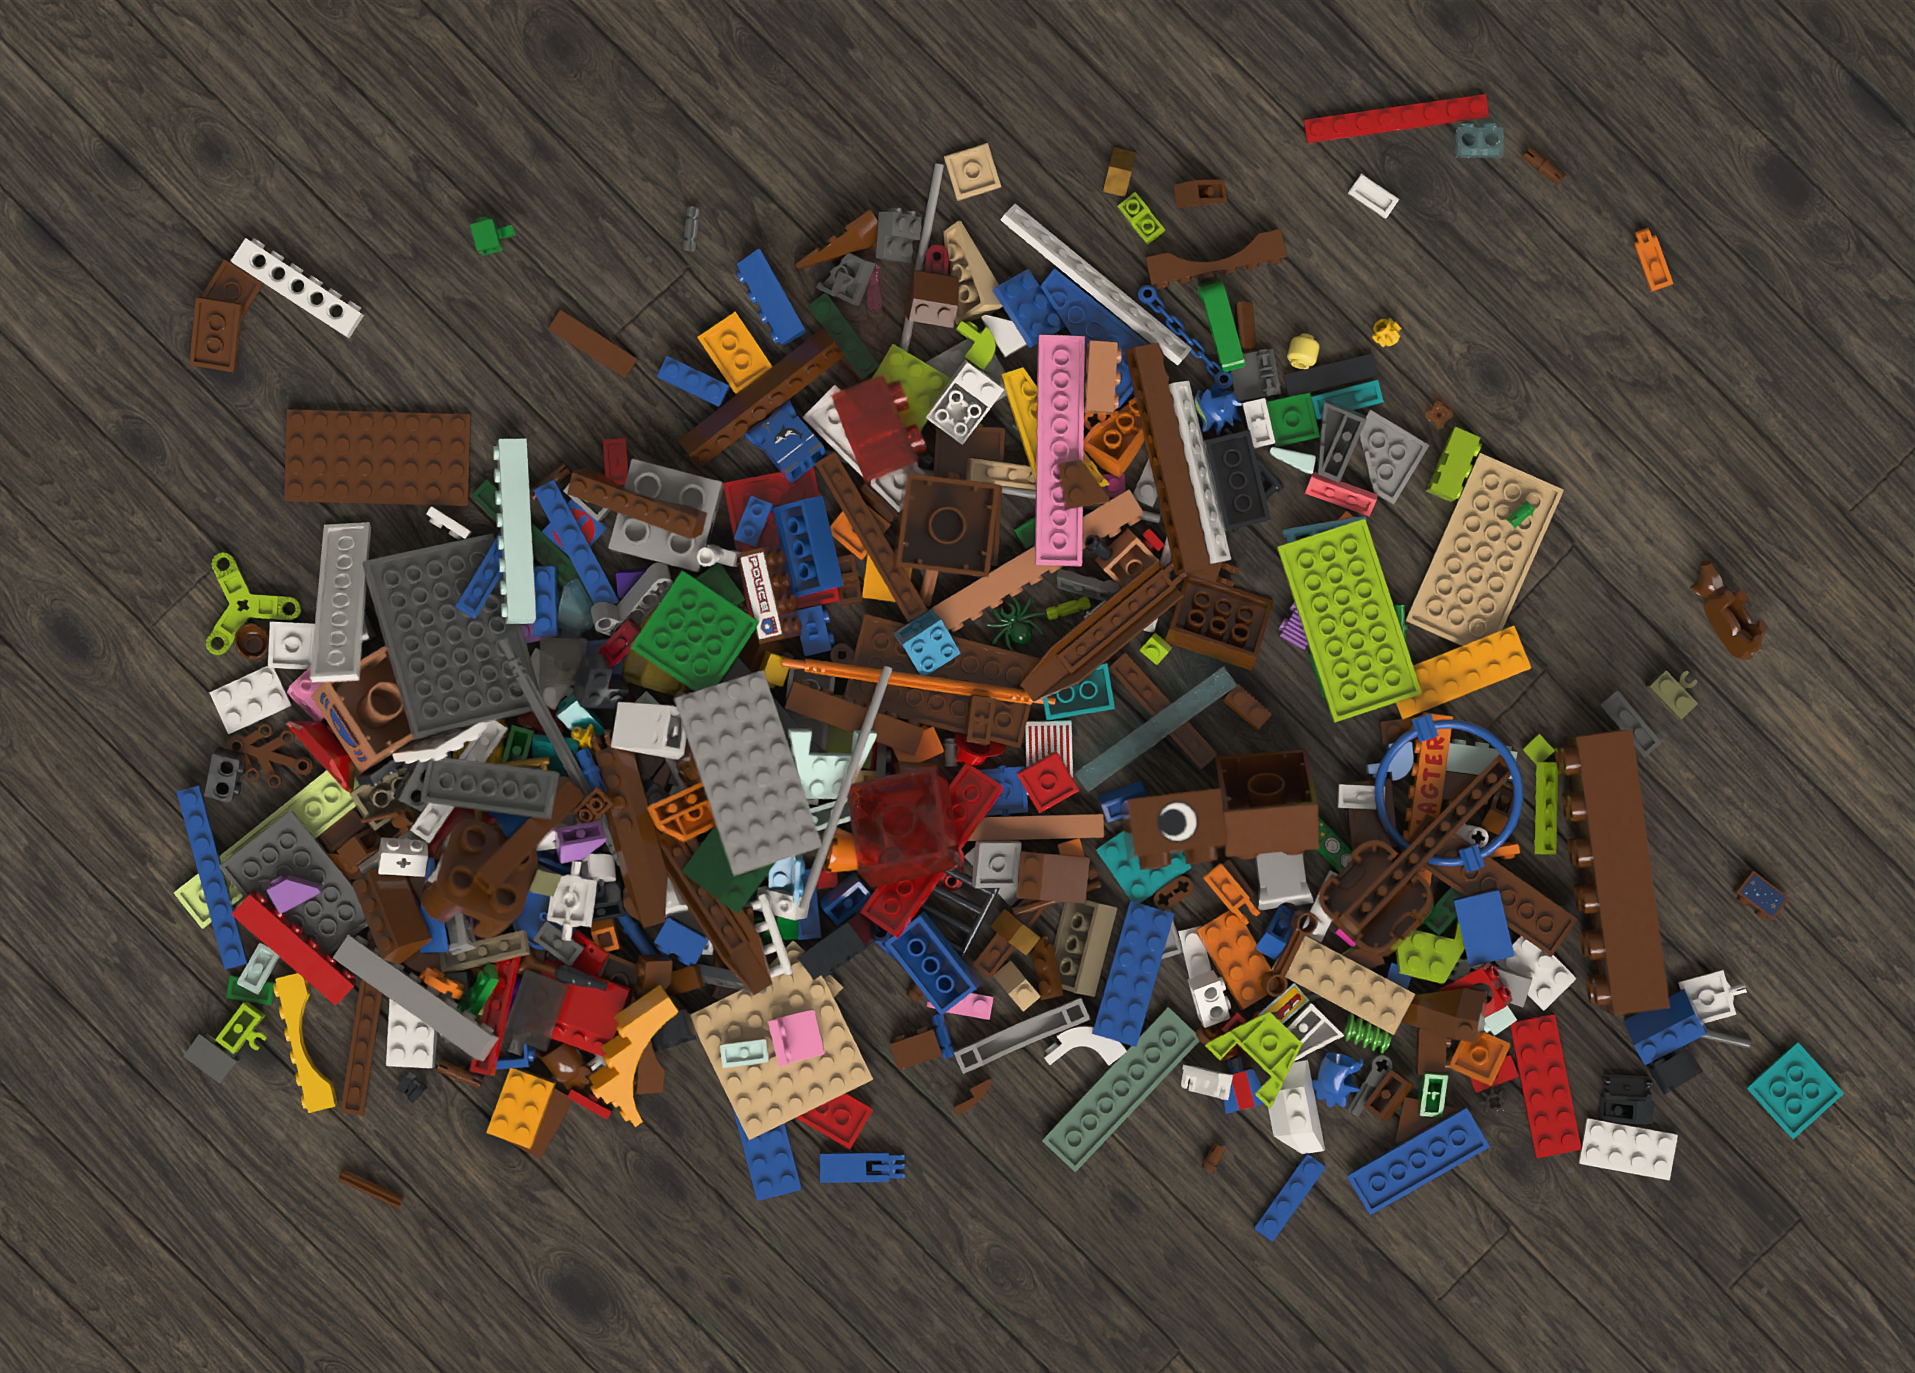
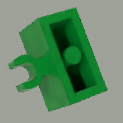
M488 216L477 218L475 223L470 224L477 252L481 256L503 251L501 239L516 236L512 225L498 229L497 223L493 219H488Z

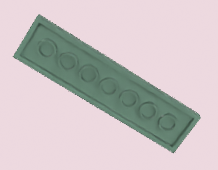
M1167 1007L1140 1035L1137 1047L1130 1046L1126 1050L1127 1052L1104 1073L1042 1141L1076 1172L1199 1042L1196 1033Z

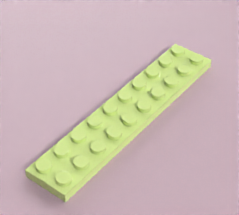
M355 765L354 789H356L358 786H360L359 783H358V781H357V778H356V777H357L358 775H360L361 773H360V771L358 770V768L356 767V765ZM326 770L220 855V861L223 863L291 809L313 836L317 838L356 806L349 792L344 790ZM198 873L175 891L174 894L199 926L204 929L212 921ZM225 875L232 905H234L243 896Z

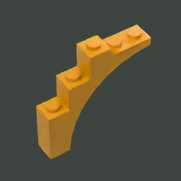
M661 985L614 1016L619 1024L616 1026V1029L620 1034L602 1046L606 1054L603 1059L607 1065L589 1076L593 1083V1086L590 1088L597 1099L602 1097L606 1104L612 1102L615 1108L620 1106L622 1108L619 1110L621 1116L626 1122L630 1120L635 1127L643 1122L636 1110L633 1098V1079L637 1063L652 1036L665 1022L678 1013V1010Z

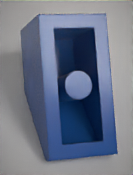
M1283 904L1279 905L1264 929L1255 949L1275 960L1286 945L1294 929L1291 924V918L1295 911Z

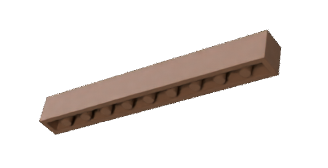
M1130 489L1113 498L1109 503H1105L1083 516L1082 550L1086 548L1085 540L1088 536L1098 535L1100 538L1109 535L1111 538L1122 531L1120 527L1128 523L1131 526L1141 520L1140 515L1143 514V511ZM1035 546L990 572L989 577L980 578L935 605L932 609L943 621L947 630L951 629L953 633L964 626L962 622L966 619L971 618L972 621L984 614L982 610L990 606L991 609L1003 603L1002 598L1010 594L1011 597L1023 591L1021 586L1029 582L1033 585L1043 579L1041 574L1049 570L1050 573H1053L1063 566L1035 565Z

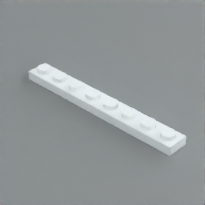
M1189 381L1169 384L1170 393L1174 398L1173 407L1175 416L1179 420L1180 438L1184 442L1185 458L1189 464L1190 479L1194 487L1196 506L1200 513L1199 517L1205 534L1210 563L1231 560Z

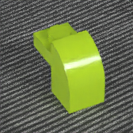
M961 321L956 331L974 343L964 359H967L977 368L984 371L995 353L996 344L994 336L987 327L980 334L978 333L979 328L970 321L967 323Z

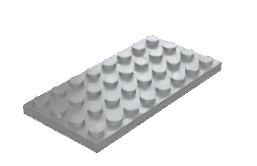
M762 670L675 698L674 700L733 876L822 847L764 671Z

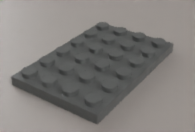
M292 809L219 865V868L244 898L252 890L256 893L259 891L268 899L267 903L273 908L276 906L266 891L269 885H271L270 881L280 875L283 878L292 875L320 883L323 887L321 893L285 911L284 914L286 916L284 918L290 923L295 922L303 930L302 933L308 939L310 937L315 939L320 944L319 948L324 953H333L342 945L348 935L355 936L368 925L352 882Z

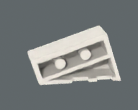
M1310 1002L1285 1026L1302 1043L1295 1061L1344 1036Z

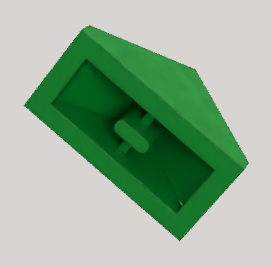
M1424 1072L1419 1082L1420 1116L1443 1117L1448 1080L1447 1073Z

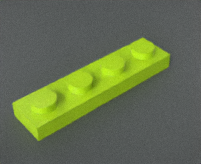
M1537 762L1535 854H1556L1557 765L1556 762Z

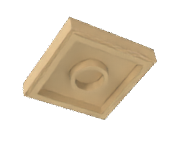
M988 143L944 156L957 201L1001 188Z

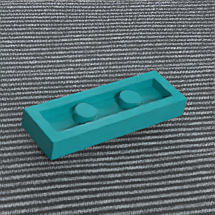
M1378 380L1311 397L1316 420L1322 419L1323 398L1351 410L1384 402Z

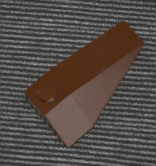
M868 210L848 224L843 234L839 233L832 236L825 243L826 246L823 248L822 246L818 247L795 264L798 271L843 258L848 253L857 254L870 248L876 250L878 221L872 211Z
M1461 987L1449 991L1439 990L1427 994L1417 993L1401 1022L1452 1039L1477 1043L1484 1031L1487 991Z

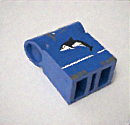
M787 400L775 409L768 418L759 421L744 433L751 443L766 453L791 484L814 467L816 462L827 456L822 443L796 415L790 400Z

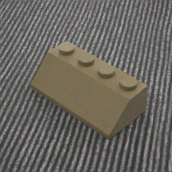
M1087 899L1085 903H1064L1053 946L1062 989L1095 997L1117 907Z

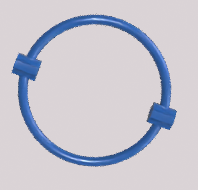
M1431 713L1412 719L1414 728L1405 732L1391 745L1380 763L1374 788L1378 816L1390 838L1405 851L1411 844L1394 828L1387 814L1384 802L1385 777L1395 755L1406 743L1415 737H1418L1419 742L1438 736L1437 729H1461L1482 737L1502 755L1512 776L1514 799L1509 819L1499 835L1485 847L1480 849L1478 843L1459 849L1460 856L1442 857L1434 855L1427 862L1441 866L1464 865L1466 872L1480 869L1485 866L1483 858L1498 849L1507 840L1517 824L1523 803V784L1520 770L1505 744L1483 727L1455 719L1433 721Z

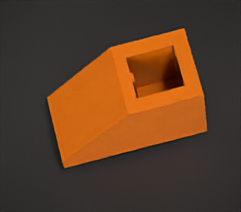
M614 918L591 923L590 928L594 943L606 952L621 948Z

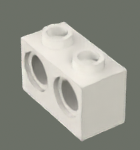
M1212 970L1188 979L1197 1015L1204 1028L1230 1019L1228 1010L1231 1009L1228 997L1223 994L1226 987L1222 977L1218 978Z

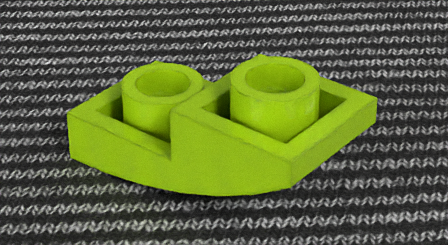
M1136 192L1117 206L1147 245L1165 232L1164 227L1150 212V209Z

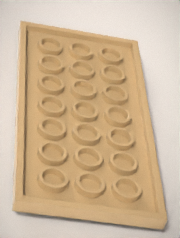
M1479 453L1405 621L1460 646L1501 631L1564 490ZM1527 500L1535 509L1533 516L1529 515L1514 529L1505 518L1521 505L1520 502Z

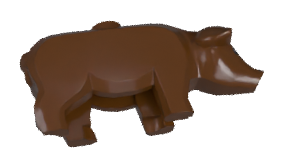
M1711 561L1700 562L1701 574L1698 581L1690 586V589L1696 595L1703 598L1705 614L1729 653L1741 660L1751 659L1762 648V638L1767 631V625L1762 619L1752 624L1750 614L1743 607L1748 601L1745 591L1732 592L1723 585L1722 576Z

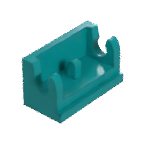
M573 692L557 706L559 709L556 713L557 717L571 731L574 727L587 729L592 724L595 734L601 735L604 733L603 720L591 708H580Z

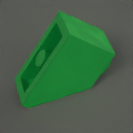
M512 725L502 763L531 759L532 739L535 731Z

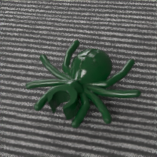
M1015 596L1012 597V600L1017 610L1009 603V606L1012 608L1010 614H1005L1001 608V616L996 608L992 609L998 620L1003 622L986 623L988 627H1003L993 639V646L996 645L998 639L1005 631L1006 646L1009 651L1014 652L1010 645L1009 634L1013 641L1018 644L1028 643L1032 637V629L1028 623L1035 627L1041 636H1044L1041 627L1027 618L1045 616L1046 613L1033 612L1025 614L1031 604V598L1027 599V603L1022 611Z

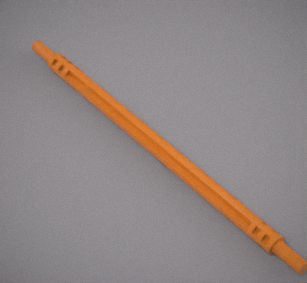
M782 658L781 667L801 669L806 673L877 683L882 669L805 659L803 661ZM896 671L891 672L887 683L968 696L995 698L996 700L1030 705L1032 703L1044 704L1043 699L1033 702L1025 690ZM1048 696L1049 705L1054 706L1056 697Z

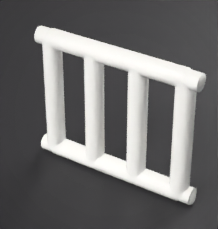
M762 893L758 896L759 899L750 901L744 906L753 907V910L761 908L766 921L755 924L754 927L757 933L769 929L773 943L763 946L765 955L776 951L780 961V965L769 968L771 977L783 973L790 975L793 971L769 900L766 894Z

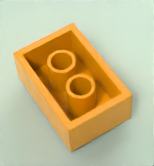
M510 1068L486 1133L530 1149L533 1146L556 1081L521 1068Z

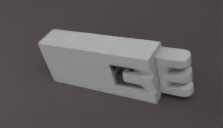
M1460 957L1457 965L1453 968L1454 974L1450 973L1448 979L1455 981L1470 973V968L1478 969L1485 963L1469 967L1468 958ZM1491 964L1497 968L1503 985L1509 988L1511 998L1513 999L1511 1004L1524 1007L1533 978ZM1477 983L1469 987L1487 991V996L1493 997L1492 989L1485 983Z

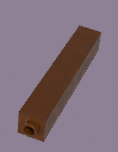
M568 780L555 794L551 819L531 817L477 871L473 880L490 895L582 802L585 795L582 793L581 788Z

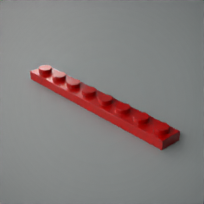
M1486 94L1307 119L1304 120V127L1308 144L1484 119L1489 117Z

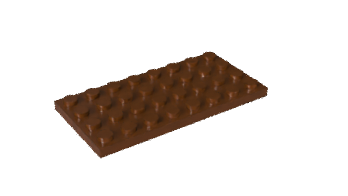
M287 409L284 501L469 506L471 414Z
M864 614L851 665L882 670L884 666L892 668V671L920 675L906 650L893 634L906 624ZM951 636L960 654L927 676L1024 690L1020 683L1040 661V658ZM848 678L844 695L856 699L854 704L863 707L864 703H871L878 683ZM887 684L877 712L885 714L886 711L899 715L898 718L911 719L921 724L965 734L970 696ZM996 700L990 741L1021 748L1031 705Z

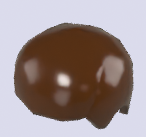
M254 623L243 625L235 634V648L244 658L249 660L260 659L268 652V634L265 629Z

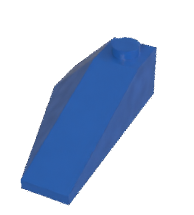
M433 855L428 856L423 887L426 880L436 870ZM420 901V909L433 938L420 949V953L449 951L444 922L429 916Z

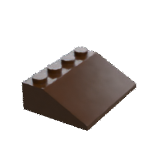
M1187 573L1180 591L1184 597L1176 603L1165 642L1252 671L1259 654L1274 601Z

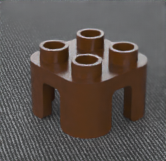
M468 819L459 822L436 848L434 858L438 859L439 863L435 872L426 880L421 894L424 910L432 918L444 923L449 922L456 913L466 914L477 919L474 922L472 934L482 938L499 936L524 909L538 864L536 851L534 850L489 895L473 878L477 871L510 838L501 829L478 820Z
M1378 840L1364 842L1351 854L1352 860L1336 877L1332 874L1323 883L1319 891V903L1326 916L1362 951L1373 957H1385L1393 953L1430 915L1434 906V896L1428 882L1417 872L1365 927L1354 936L1339 921V918L1399 857V854L1388 844Z

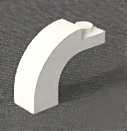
M1079 1025L1058 1033L1056 1036L1061 1043L1057 1045L1055 1042L1045 1050L1047 1054L1044 1058L1051 1065L1070 1049L1086 1046L1096 1050L1106 1063L1111 1065L1127 1051L1120 1042L1093 1035L1092 1030L1094 1026Z

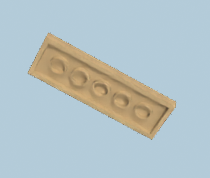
M1306 935L1285 976L1393 1035L1396 1033L1416 995ZM1282 951L1280 952V954H1279V956H1278V958H1277V960H1276V962H1275V964H1274V966L1272 967L1271 970H1274V968H1275V966H1276V964H1277V962H1278V960H1279V957H1280Z

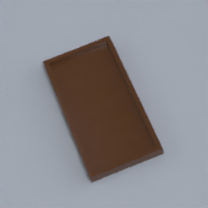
M936 426L934 477L947 478L949 472H954L961 475V480H966L968 458L1003 462L1005 428L976 426L962 445ZM1001 485L999 487L990 566H998L1002 499Z

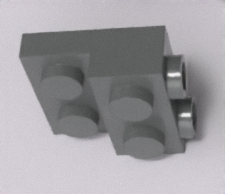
M888 208V212H879L876 258L904 264L911 263L913 254L912 244L914 240H920L922 229L921 217H917L915 211Z

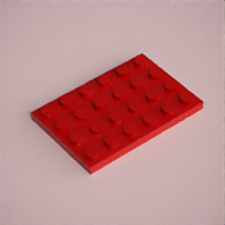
M814 467L792 484L781 472L723 483L733 536L736 534L751 496L773 504V508L803 499L819 497ZM773 509L757 548L734 539L736 551L743 553L763 547L781 545ZM740 563L739 567L743 582L749 616L753 618L749 597L746 589V584L743 576V571ZM833 588L796 597V609L840 601L838 589Z

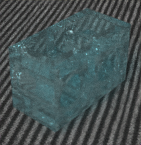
M1467 123L1461 124V127H1457L1455 130V158H1501L1503 156V127H1498V124L1491 123L1484 124V127H1475V124ZM1470 135L1473 138V145H1464L1462 136ZM1486 135H1492L1496 138L1495 146L1486 144Z

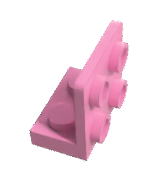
M310 667L289 686L287 694L314 721L323 722L325 717L311 695L324 682H312Z
M814 1010L768 1021L779 1067L824 1054Z

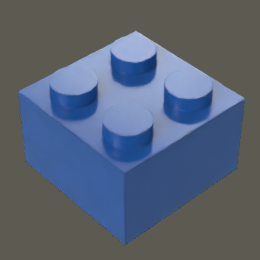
M670 916L664 923L654 943L658 944L657 949L668 955L673 952L679 956V961L690 966L691 963L696 964L709 939L702 932Z

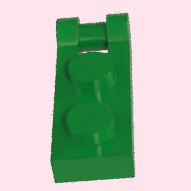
M487 963L483 971L478 973L477 980L473 987L469 988L465 1000L458 1002L457 1007L461 1012L466 1010L477 1017L499 981L496 965Z

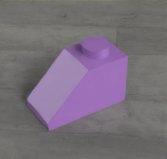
M601 820L555 829V847L560 863L582 860L606 841Z
M280 875L270 881L271 885H269L266 891L278 912L282 914L321 893L323 887L320 883L292 875L284 878Z

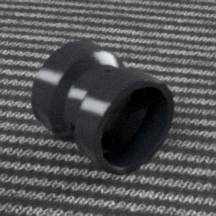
M410 1072L396 1087L400 1093L407 1095V1099L412 1104L428 1088L424 1082L416 1080V1075L413 1072Z

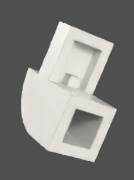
M589 854L584 859L579 860V862H582L580 876L583 878L595 880L597 884H600L599 879H603L604 882H614L616 880L615 861L612 855Z

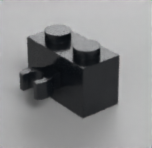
M599 879L600 884H597L592 922L626 916L620 880L604 883L603 879Z

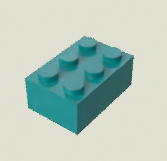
M1107 663L1100 665L1080 683L1050 695L1056 697L1054 706L1049 705L1048 697L1043 698L1046 720L1115 709Z

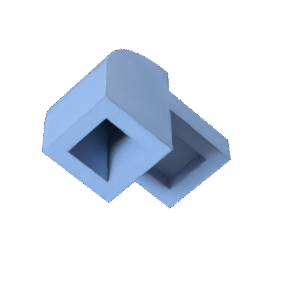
M1412 742L1406 743L1393 758L1387 771L1390 772L1391 781L1401 779L1410 771L1413 764ZM1387 744V751L1392 744ZM1380 763L1367 764V774H1373V778H1376Z

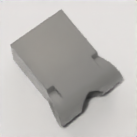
M1283 852L1259 854L1255 857L1259 885L1257 897L1258 911L1275 909L1285 902L1294 905L1314 903L1306 883L1303 854L1287 855Z

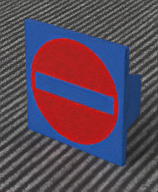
M571 499L567 505L591 547L607 528ZM550 522L542 533L567 554Z

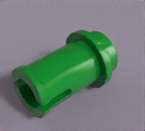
M1527 500L1520 502L1521 505L1505 518L1514 529L1529 515L1533 516L1535 509Z

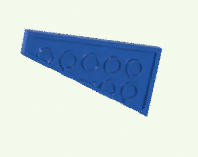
M1054 268L1040 287L1071 336H1085V357L1086 344L1089 341L1118 342V348H1121V362L1116 366V371H1120V383L1115 387V394H1119L1118 408H1120L1134 390L1125 351L1134 347L1149 345V343Z

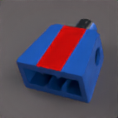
M1241 1057L1228 1060L1230 1073L1226 1074L1233 1075L1229 1098L1228 1100H1223L1224 1112L1227 1114L1263 1105L1264 1103L1254 1094L1261 1087V1084L1253 1067L1244 1069Z

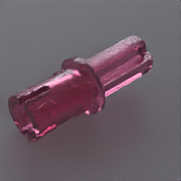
M875 265L866 287L868 309L871 311L881 310V288H883V285H880V265Z

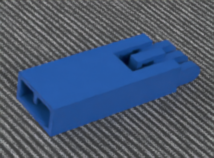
M889 1152L820 1153V1183L889 1182L890 1178H905V1173H896V1169H905V1164H896V1160H905V1155H889ZM866 1161H881L882 1165L872 1164V1171L866 1172Z

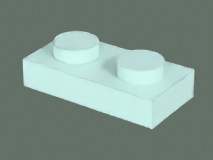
M259 943L237 984L259 994L279 956L269 947Z
M766 1039L720 1045L723 1068L769 1062Z

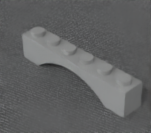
M1078 997L954 1051V1054L964 1074L1021 1047L1090 1020L1081 997Z

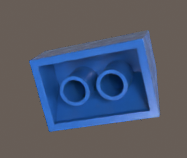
M1685 989L1668 997L1670 1008L1642 1011L1624 1019L1632 1043L1644 1065L1706 1035L1707 1027Z

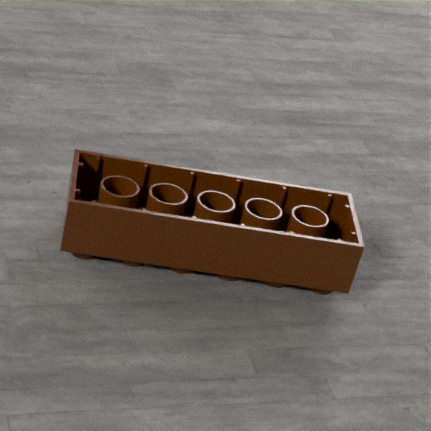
M1618 729L1564 737L1565 746L1555 748V758L1559 775H1569L1571 792L1562 793L1561 802L1564 819L1566 821H1575L1578 838L1568 839L1567 846L1570 864L1578 868L1582 867L1584 881L1582 884H1575L1573 890L1576 909L1578 912L1588 913L1590 929L1580 930V945L1583 957H1589L1590 960H1594L1596 975L1586 976L1588 1000L1590 1003L1600 1006L1601 1010L1612 1015L1670 1008L1633 730Z

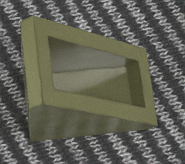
M537 864L529 891L554 897L562 875Z

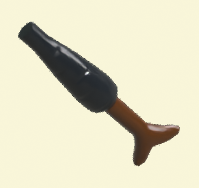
M530 947V954L525 955L524 961L518 968V973L528 969L540 970L555 975L558 981L566 984L595 988L606 991L608 988L607 982L598 980L569 965L562 964L557 967L538 961Z

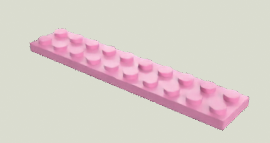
M1038 336L1035 565L1082 566L1083 507L1065 510L1057 464L1077 460L1083 462L1085 336Z

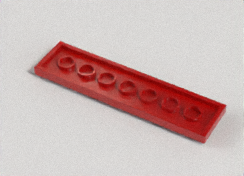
M965 763L860 913L898 939L1000 796L1004 787L973 766Z

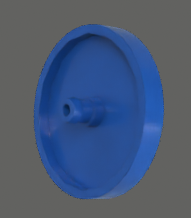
M529 891L524 909L512 922L515 932L521 930L527 932L529 946L546 950L535 942L533 938L547 921L550 896ZM549 921L563 932V925ZM577 926L572 927L571 937L577 929Z

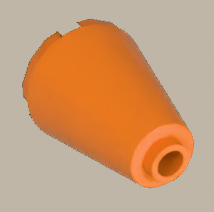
M836 827L826 855L827 862L824 861L823 871L832 873L881 868L882 864H886L888 852L884 850L883 845Z

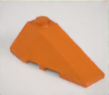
M1134 397L1130 400L1129 404L1119 411L1116 410L1110 414V417L1102 423L1099 422L1093 426L1083 440V449L1100 468L1117 478L1122 476L1145 441L1136 398Z

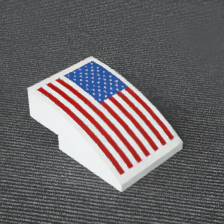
M1071 720L1027 721L1026 767L1057 750L1073 778Z

